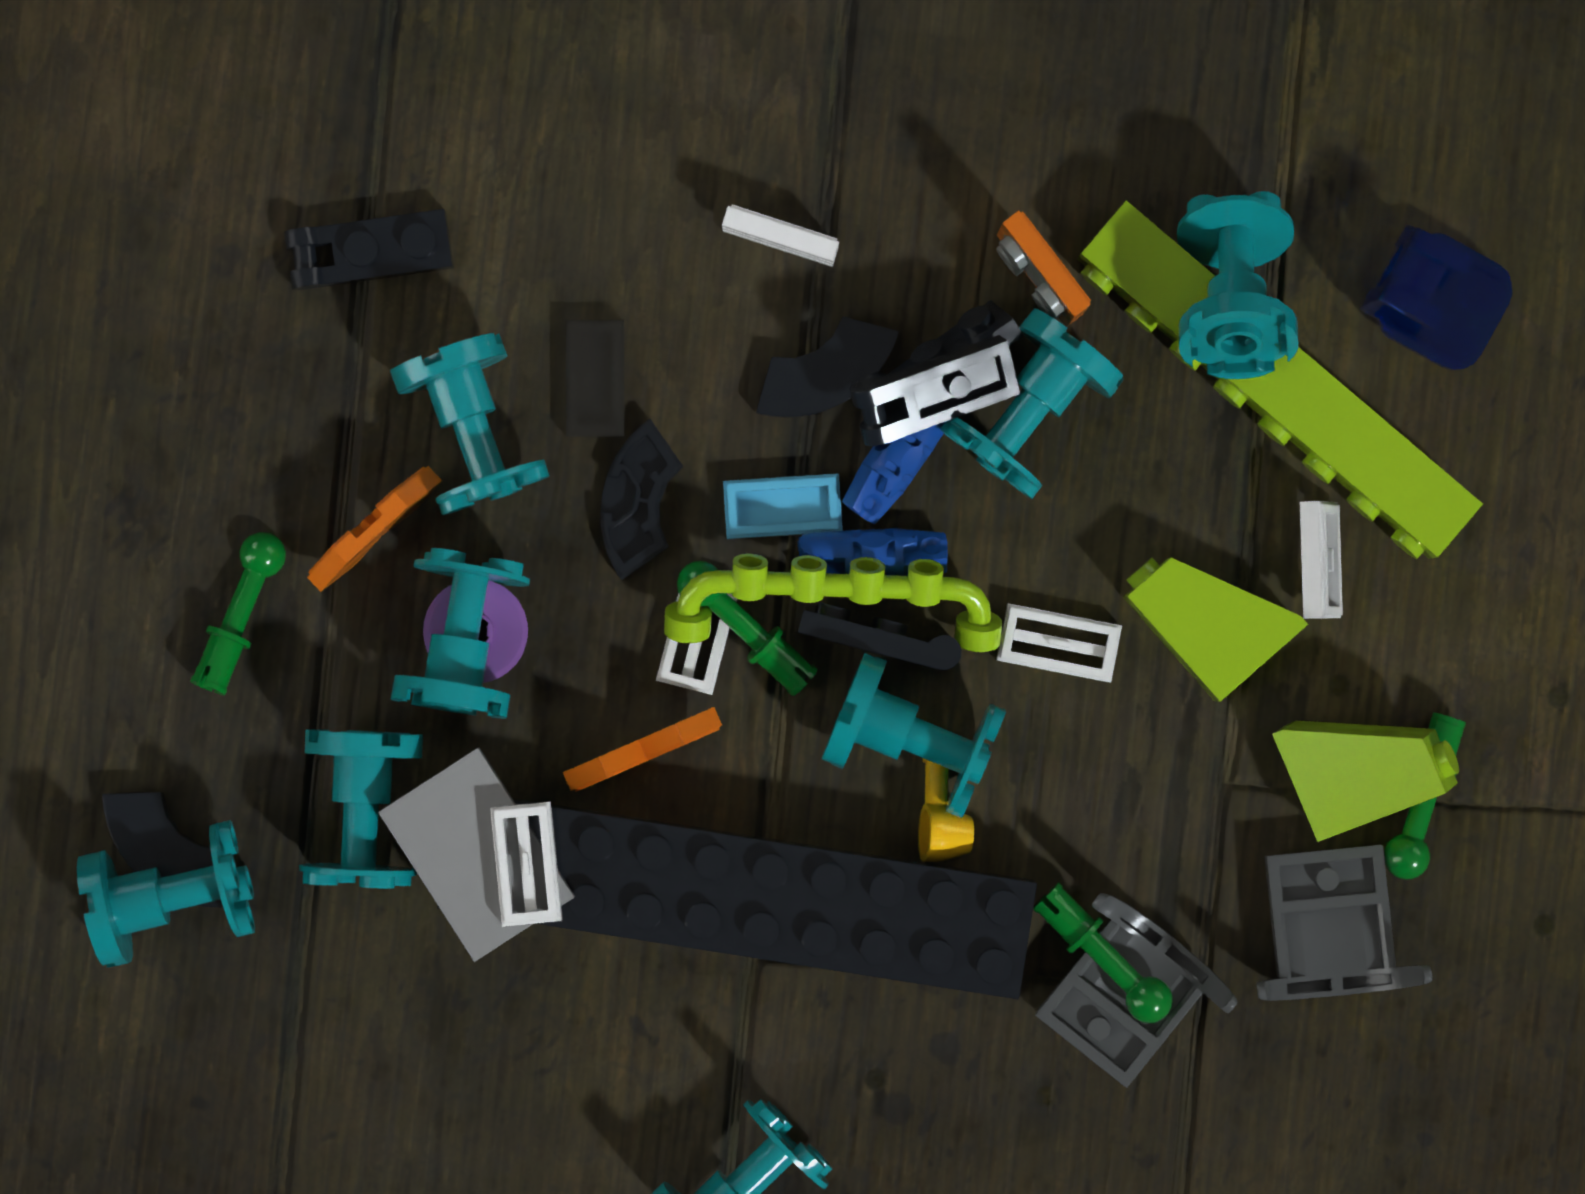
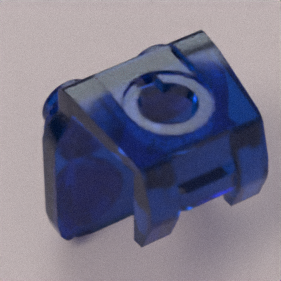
M1406 225L1395 243L1397 248L1375 288L1369 290L1360 310L1377 319L1382 333L1394 342L1442 368L1449 370L1465 369L1474 364L1482 355L1510 303L1513 294L1510 275L1498 263L1445 234H1430L1418 227Z

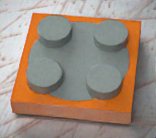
M1018 210L1005 220L997 233V237L1000 239V246L996 248L997 253L1015 276L1024 271L1036 286L1035 292L1031 296L1039 309L1054 319L1060 318L1066 327L1069 326L1089 308L1091 299L1023 211L1020 212Z

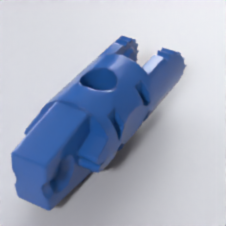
M945 422L897 440L873 446L861 463L842 503L860 517L872 524H876L904 493L944 434L940 428Z
M902 528L825 531L802 534L798 541L799 556L811 555L823 559L827 563L826 573L849 574L851 561L861 557H870L882 561L885 564V575L908 576L909 563L918 559H929L939 562L944 568L943 573H946L948 568V547L944 532L906 530Z

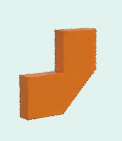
M423 466L375 505L374 511L364 518L358 526L342 535L310 569L307 578L322 592L352 569L381 536L413 513L442 480L429 466L426 468Z
M712 707L564 771L563 775L570 791L575 790L577 792L720 730L719 727L722 726L715 707Z

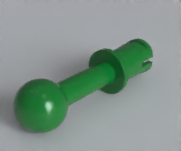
M268 532L254 533L242 543L239 557L244 571L220 628L208 626L206 629V633L210 635V638L195 673L190 680L192 684L211 692L215 690L214 692L219 695H226L228 684L243 648L249 649L251 646V642L242 638V634L266 578L277 574L286 560V550L282 541L277 536Z
M694 561L687 564L680 571L677 578L679 595L694 577L704 572L719 569L707 561ZM727 593L712 594L701 603V607H709L714 614L752 648L747 656V661L750 664L757 662L791 696L798 694L808 684L804 681L806 677L810 680L816 674L817 668L804 659L781 637L783 630L779 626L767 632Z
M1433 712L1428 729H1435L1440 742L1446 740L1451 745L1455 755H1457L1466 722ZM1437 797L1409 807L1402 833L1394 836L1386 844L1384 849L1385 866L1395 877L1405 880L1414 879L1422 875L1428 868L1430 850L1424 839Z
M1060 882L1056 883L1049 890V894H1045L1034 905L1033 910L1036 913L1038 912L1069 944L1066 950L1070 954L1081 947L1126 993L1127 1009L1135 1019L1144 1023H1155L1166 1017L1172 1007V993L1168 985L1157 977H1143L1097 931L1103 920L1100 917L1093 919L1063 889V885Z

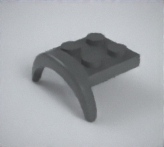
M1383 845L1264 856L1277 978L1262 980L1256 983L1259 999L1279 1001L1351 995L1420 986L1432 981V970L1429 965L1396 966Z
M1100 893L1091 905L1098 912L1108 917L1109 921L1099 933L1143 977H1157L1168 985L1172 993V1007L1169 1013L1162 1020L1155 1023H1144L1135 1019L1127 1009L1126 993L1084 951L1038 1008L1035 1016L1124 1087L1128 1088L1203 993L1226 1013H1230L1237 1005V999L1229 987L1206 964L1164 929L1121 899L1110 894Z

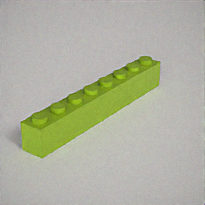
M1126 200L1077 258L1085 266L1080 274L1102 294L1107 296L1113 290L1130 304L1124 312L1145 331L1152 333L1157 327L1174 343L1169 347V350L1183 364L1193 371H1196L1200 365L1207 370V364L1194 359L1192 367L1182 358L1179 351V321L1193 304L1208 298L1207 287L1215 275ZM1298 347L1295 356L1289 362L1286 355L1275 360V371L1264 376L1249 379L1215 377L1218 381L1213 385V388L1224 399L1239 409L1244 403L1250 406L1262 417L1257 425L1263 432L1281 446H1285L1288 441L1297 446L1307 455L1302 460V464L1311 473L1326 484H1329L1333 478L1351 492L1346 501L1369 521L1373 522L1377 516L1384 520L1395 530L1390 537L1391 540L1416 560L1421 554L1425 555L1428 559L1438 558L1483 505L1481 501L1300 347Z

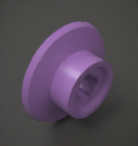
M489 580L482 620L484 619L488 623L486 627L487 636L489 637L486 641L489 643L483 683L496 680L508 673L522 657L528 639V623L522 605L507 588ZM452 585L442 590L427 610L423 627L427 652H429L431 634H444Z

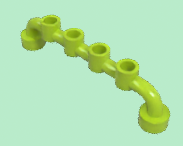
M750 553L740 554L734 557L732 570L708 571L691 579L681 591L679 601L673 602L665 608L664 634L669 639L680 643H698L709 638L712 611L707 606L701 607V603L706 597L717 593L732 594L733 597L743 601H757L764 598L765 595H790L792 599L803 603L819 602L824 597H848L851 601L862 605L877 604L882 598L907 599L911 604L922 607L937 605L941 600L957 601L967 608V611L957 615L954 638L962 649L972 652L993 651L1000 646L1002 619L991 612L990 602L982 589L969 580L943 577V566L939 562L929 559H918L910 562L908 576L885 575V564L878 559L870 557L852 560L849 574L826 573L827 563L816 556H798L792 560L791 572L768 571V561L763 556Z

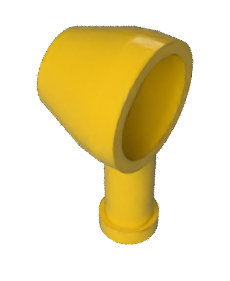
M923 758V763H925V804L922 807L918 825L920 859L922 862H941L971 852L974 842L973 818L966 814L960 818L945 812L948 803L949 769Z

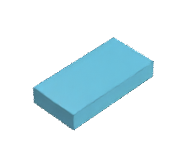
M839 473L723 481L727 539L843 531Z

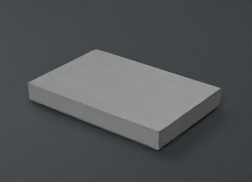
M480 747L378 812L474 962L533 925L525 924L502 927L490 808L516 805ZM516 817L505 818L514 913L525 912ZM530 827L538 911L548 910L542 844ZM558 870L562 906L573 899L575 895Z

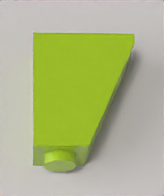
M1152 557L1126 579L1132 589L1123 598L1215 702H1221L1308 625L1300 615L1172 557L1165 559L1160 565Z
M1296 720L1286 724L1272 734L1317 842L1446 794L1458 784L1455 774L1459 773L1456 755L1446 740L1440 742L1435 729Z

